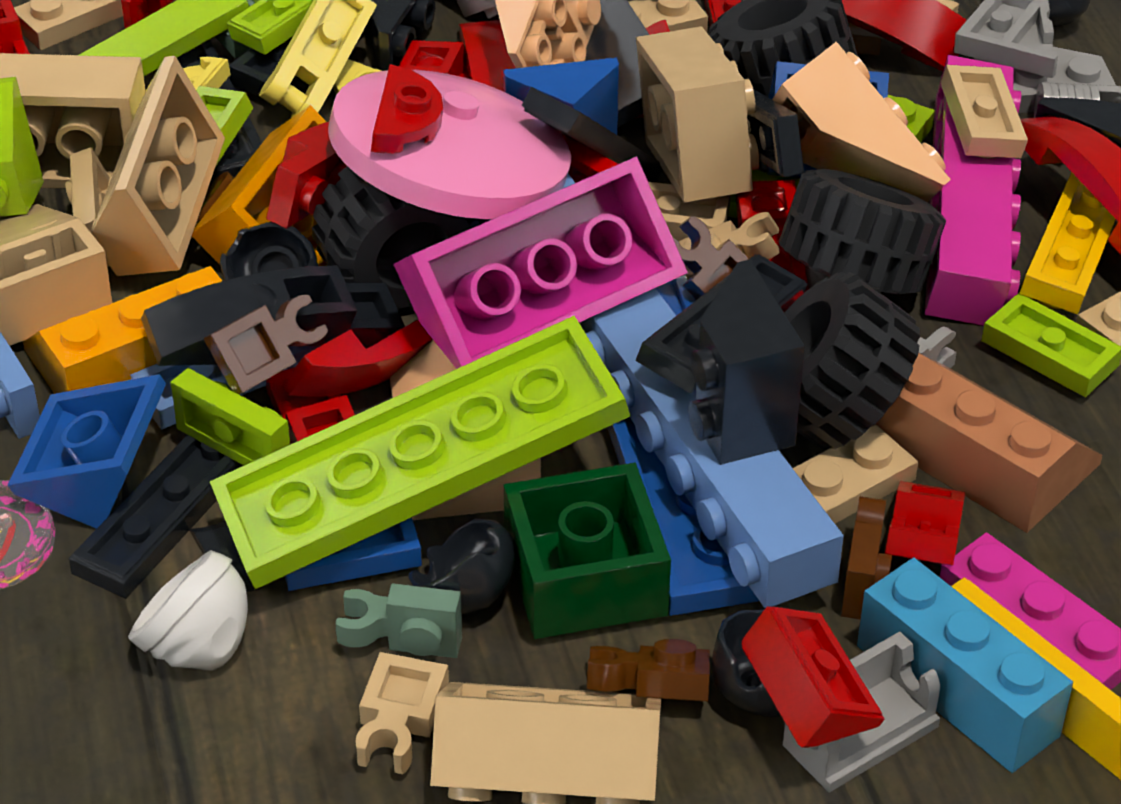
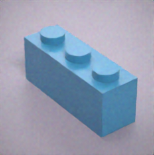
M913 557L865 590L857 647L865 652L900 631L913 643L914 660L911 662V669L916 679L919 680L921 675L931 669H934L938 675L940 691L936 711L1008 771L1014 773L1061 736L1073 681Z

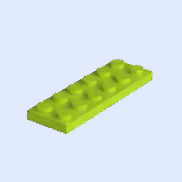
M574 315L210 481V484L246 573L254 588L257 589L630 417V412L625 397Z

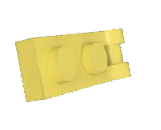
M313 0L275 70L263 85L259 96L273 106L278 102L293 112L291 118L310 105L319 112L377 5L371 0ZM295 75L310 85L305 94L290 84Z

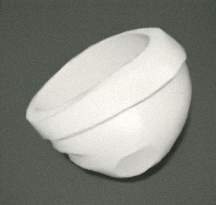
M210 550L178 573L155 594L143 609L128 635L129 640L144 652L150 651L154 658L164 659L171 667L214 670L223 666L232 657L241 642L248 611L245 584L237 570L232 566V559Z

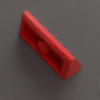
M767 606L743 638L741 643L742 649L797 744L802 748L817 747L879 727L885 720L882 711L822 614Z

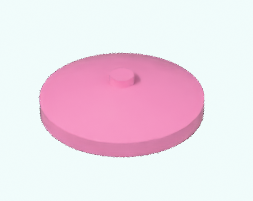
M388 70L366 74L350 81L341 88L334 100L328 133L337 155L354 173L366 182L407 203L453 216L494 219L564 188L571 164V154L562 134L523 111L524 107L521 106L523 103L521 100L494 87L455 75L413 70L430 80L442 94V123L433 140L424 143L422 138L419 141L405 143L403 152L395 154L371 152L373 130Z

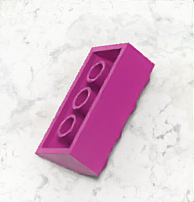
M637 156L423 249L394 264L420 324L456 369L574 315L580 323L688 273Z

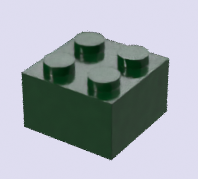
M636 462L503 484L504 528L513 537L516 548L513 571L534 639L668 616L671 558Z

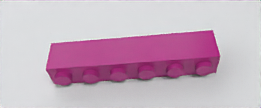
M948 55L943 74L946 65L1001 68L1014 105L1019 113L1021 91L1013 90L1014 67ZM940 80L935 97L933 148L942 157L946 166L944 172L951 180L930 200V204L944 216L946 224L926 277L925 315L984 326V323L1016 296L1019 290L1020 271L1014 270L1012 267L1017 260L1021 234L1020 232L1012 231V229L1015 228L1021 196L1012 193L1015 192L1018 184L1021 159L1007 157L982 158L965 155Z

